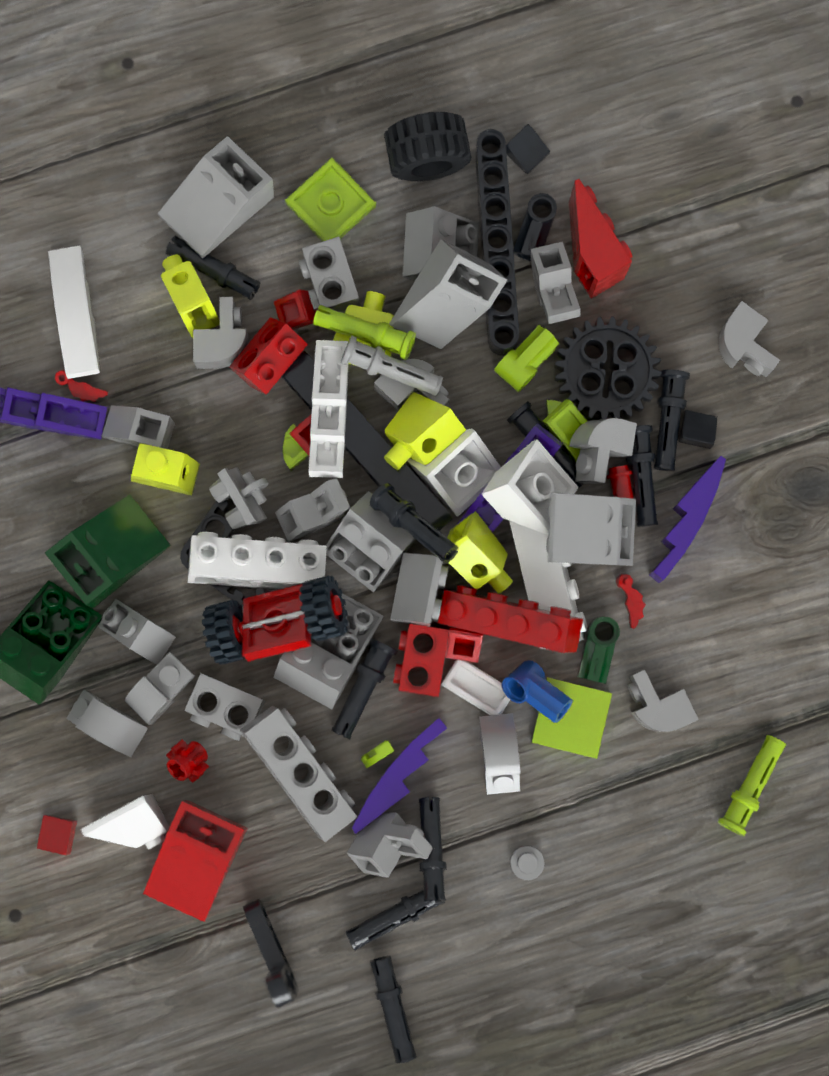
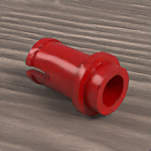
M628 465L609 468V475L606 478L611 481L613 497L634 499L630 475L633 473L629 471Z

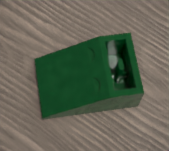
M128 495L71 531L47 550L45 554L87 606L95 608L171 547V544L132 496Z
M48 580L0 635V679L41 705L65 675L101 622L103 616Z

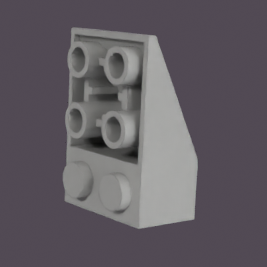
M227 136L202 157L158 212V216L201 258H204L274 198L273 179Z
M440 239L389 324L406 333L409 331L416 332V338L442 349L490 309L507 279L486 261Z
M551 493V502L548 506L550 529L546 542L548 562L633 566L636 499Z
M342 594V599H345L346 605L344 607L348 613V616H346L348 620V626H346L348 629L347 633L343 636L322 641L313 639L311 633V646L283 653L273 677L330 709H333L384 617L345 594Z

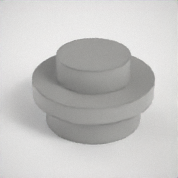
M522 846L515 850L511 856V869L518 878L533 880L544 869L543 855L535 847Z

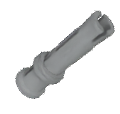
M352 335L340 362L344 365L350 363L363 368L371 376L380 373L403 384L432 394L434 397L437 395L443 381L442 376H437L385 355L383 348L379 346L373 348L360 343Z

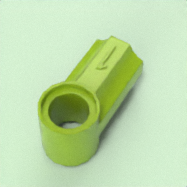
M538 325L516 350L512 349L504 356L494 371L519 393L536 375L538 367L556 350L559 342L551 332Z

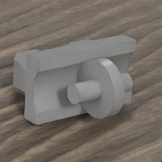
M238 467L230 470L224 468L217 473L219 479L209 487V490L218 503L224 502L230 497L232 498L236 507L225 514L232 529L259 524L267 519L260 504L267 501L261 491L269 484L266 478L255 480L250 471L242 475Z

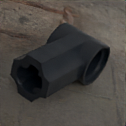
M540 193L530 199L513 249L514 255L520 259L531 262V249L545 246L557 211L556 201L552 196ZM543 205L549 209L550 215L545 218H539L533 213V208Z

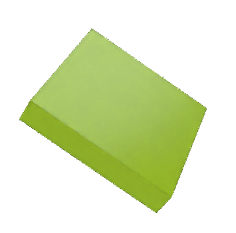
M333 158L328 160L285 199V204L322 242L336 237L341 239L376 207V202Z
M547 677L546 680L570 697L573 702L558 723L551 721L538 711L531 743L597 759L612 693Z

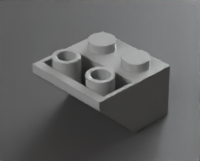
M435 206L406 213L403 277L414 281L417 279L440 239L477 257L479 223Z
M368 491L347 512L326 544V555L374 592L401 560L403 553L408 551L415 538L402 527H394L389 522V517L383 512L374 510L370 506V499L373 494Z
M403 553L390 618L391 621L430 627L431 621L438 622L442 600L436 599L437 588L444 590L448 566H443V562L435 555Z

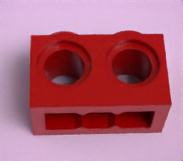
M270 317L229 368L251 388L267 395L308 344L286 323Z
M409 624L408 631L401 630L398 650L405 651L403 664L396 663L393 683L400 684L399 692L439 697L449 630ZM427 635L432 639L433 647L429 652L420 653L416 651L413 642L417 636ZM417 667L424 669L428 675L427 682L418 687L412 685L408 680L409 672Z

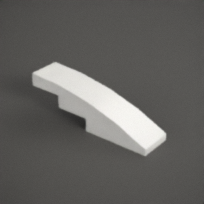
M81 246L48 251L54 305L66 377L70 379L100 373L95 320L91 311L90 292L85 275L84 255Z
M316 340L309 477L343 478L349 363L344 365L340 362L348 341Z

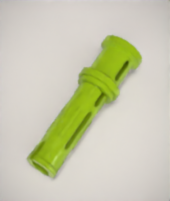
M323 305L318 307L314 316L313 324L315 326L327 328L349 337L352 335L359 340L370 343L373 348L379 346L384 350L399 354L403 360L409 358L415 342L416 332L409 331L406 333L389 327V323L379 322V324L368 322L324 307Z
M766 736L739 790L732 792L730 796L732 802L724 817H720L717 823L740 836H745L747 832L745 827L753 811H758L760 807L758 799L786 747L783 741L773 736Z

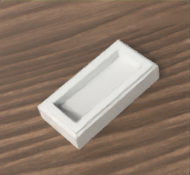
M456 659L441 684L488 715L502 714L510 701L503 692L501 682L463 660Z

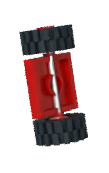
M328 575L302 582L299 585L244 598L243 613L242 606L238 605L236 600L206 606L202 614L204 617L202 625L205 627V630L202 631L203 636L207 638L205 644L207 648L210 647L209 653L211 657H214V661L219 663V665L244 659L252 661L310 647L311 633L312 638L316 639V641L345 635L348 630L346 627L348 626V620L346 619L348 613L345 610L344 605H346L345 599H342L343 593L341 588L338 589L339 584L337 580L334 581V577Z

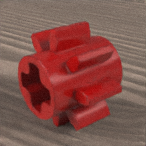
M181 739L166 754V757L170 759L167 762V769L179 781L189 778L194 783L209 768V765L205 763L208 760L207 751L196 741L186 744Z

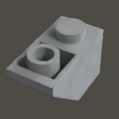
M111 405L102 437L139 447V443L168 449L175 423L170 416L138 407Z
M117 599L104 612L102 620L97 626L132 651L156 665L160 663L176 638Z

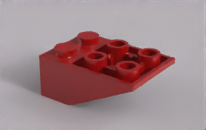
M577 179L574 182L569 199L574 273L592 299L624 280L632 263L630 259L632 258V253L625 241L619 242L613 230H615V227L610 217L606 213L602 214L596 206L597 198L593 190L588 185L584 187L580 179Z
M189 800L182 801L166 834L143 894L205 922L248 828Z

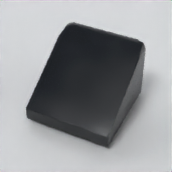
M529 124L506 145L507 156L527 175L550 153V150Z
M685 410L678 442L711 449L715 443L718 417Z

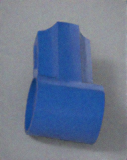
M524 661L502 681L503 692L511 701L515 703L526 701L556 723L564 717L573 702L570 697L546 680L543 669L534 661Z

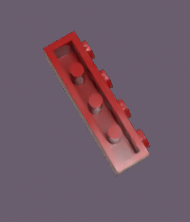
M457 585V590H444L438 620L439 624L561 653L577 652L583 618L570 616L571 610L551 606L550 611L539 609L538 602L519 599L518 604L508 602L507 595L488 592L486 597L476 594L477 589Z

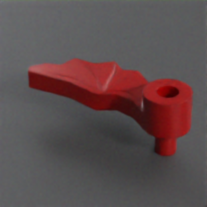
M60 370L55 374L57 384H68L72 395L79 397L82 402L86 400L96 402L99 397L103 398L108 395V391L95 388L87 382H77L73 378L67 379L65 370Z
M620 574L616 578V584L626 594L625 606L629 613L630 628L635 629L638 621L644 617L643 609L646 604L642 601L643 595L631 587L633 584L632 577L628 574Z

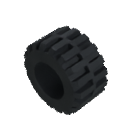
M427 112L413 115L393 124L384 133L391 174L400 180L428 181L446 177L463 169L472 159L465 120L458 114Z

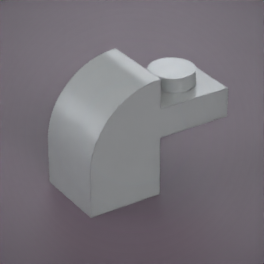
M563 241L531 249V265L536 293L540 306H543L548 324L580 317V306L572 286L571 265Z
M220 297V329H193V362L197 369L228 367L249 342L247 330L236 329V327L242 326L241 307H236L233 297Z
M741 301L720 331L718 340L719 351L723 360L730 368H733L741 359L745 362V368L757 376L762 374L764 377H767L780 360L754 342V339L768 322V319L743 301Z
M419 359L401 360L434 374L435 368L425 361ZM381 375L374 382L375 391L397 411H399L413 392L444 406H449V399L446 397L449 393L442 385L434 397L432 394Z
M619 418L592 420L582 424L573 434L569 445L570 447L580 449V454L576 461L577 473L575 482L583 484L605 483L609 456H632L637 423Z
M337 478L323 483L312 493L288 501L275 514L288 542L335 523L345 516L344 513L351 507L347 501L345 491L341 488Z
M169 652L147 676H143L124 701L148 725H153L175 702L173 699L195 675L174 654Z
M645 670L629 676L631 681L627 685L635 703L641 702L643 706L631 713L643 727L652 731L667 732L678 730L699 720L684 689L659 699Z
M86 690L82 691L66 718L74 723L76 728L129 757H132L148 730V727L130 715L110 706Z
M513 713L479 717L487 795L520 791V761Z
M392 812L378 816L360 830L347 855L363 873L389 878L401 855L427 859L433 847L423 837L424 833L421 829L414 825L406 824L398 813Z

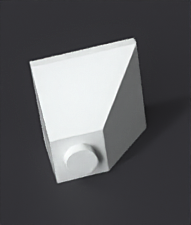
M472 428L467 429L427 465H423L411 458L407 460L420 479L457 517L477 499L496 471L501 468Z
M534 440L496 471L482 492V495L502 518L548 534L550 529L548 506L551 502V493L575 494L578 486L538 440Z
M150 794L130 802L82 828L81 831L84 836L134 848L145 844L149 850L164 842V834L168 832L170 826L154 795Z

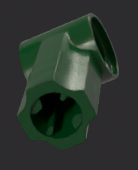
M602 616L594 618L589 623L577 677L606 684L615 644L620 635L619 625L614 619ZM600 622L608 623L612 629V634L606 641H600L595 636V627Z

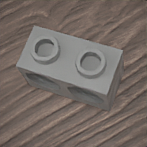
M340 237L302 248L304 259L298 261L304 279L310 278L314 288L308 291L313 309H318L320 305H323L332 310L342 312L347 309L348 305L360 306L359 296ZM326 257L332 263L326 269H319L314 265L316 260ZM332 287L338 288L342 292L340 297L334 300L324 296L325 291Z
M201 673L184 711L192 714L191 721L207 728L212 722L223 727L221 734L239 741L241 736H243L240 729L260 715L265 700ZM211 692L217 698V705L212 711L206 712L201 708L200 700L204 694ZM236 706H244L248 711V719L242 725H236L231 720V711Z

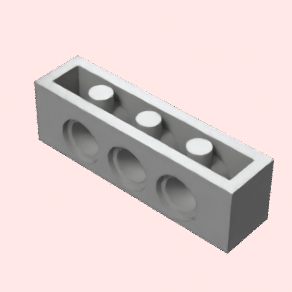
M271 706L240 729V732L318 838L326 842L357 818L351 809L355 806V803L344 789L339 792L332 781L336 777L324 762L319 765L312 756L316 749L304 735L299 738L293 730L296 722L285 708L280 711L278 708ZM280 736H287L289 740L288 748L282 753H276L273 747L275 740ZM300 763H306L308 765L307 776L304 779L295 780L293 774L295 767ZM320 790H326L328 793L327 802L323 806L316 807L313 802L315 794Z

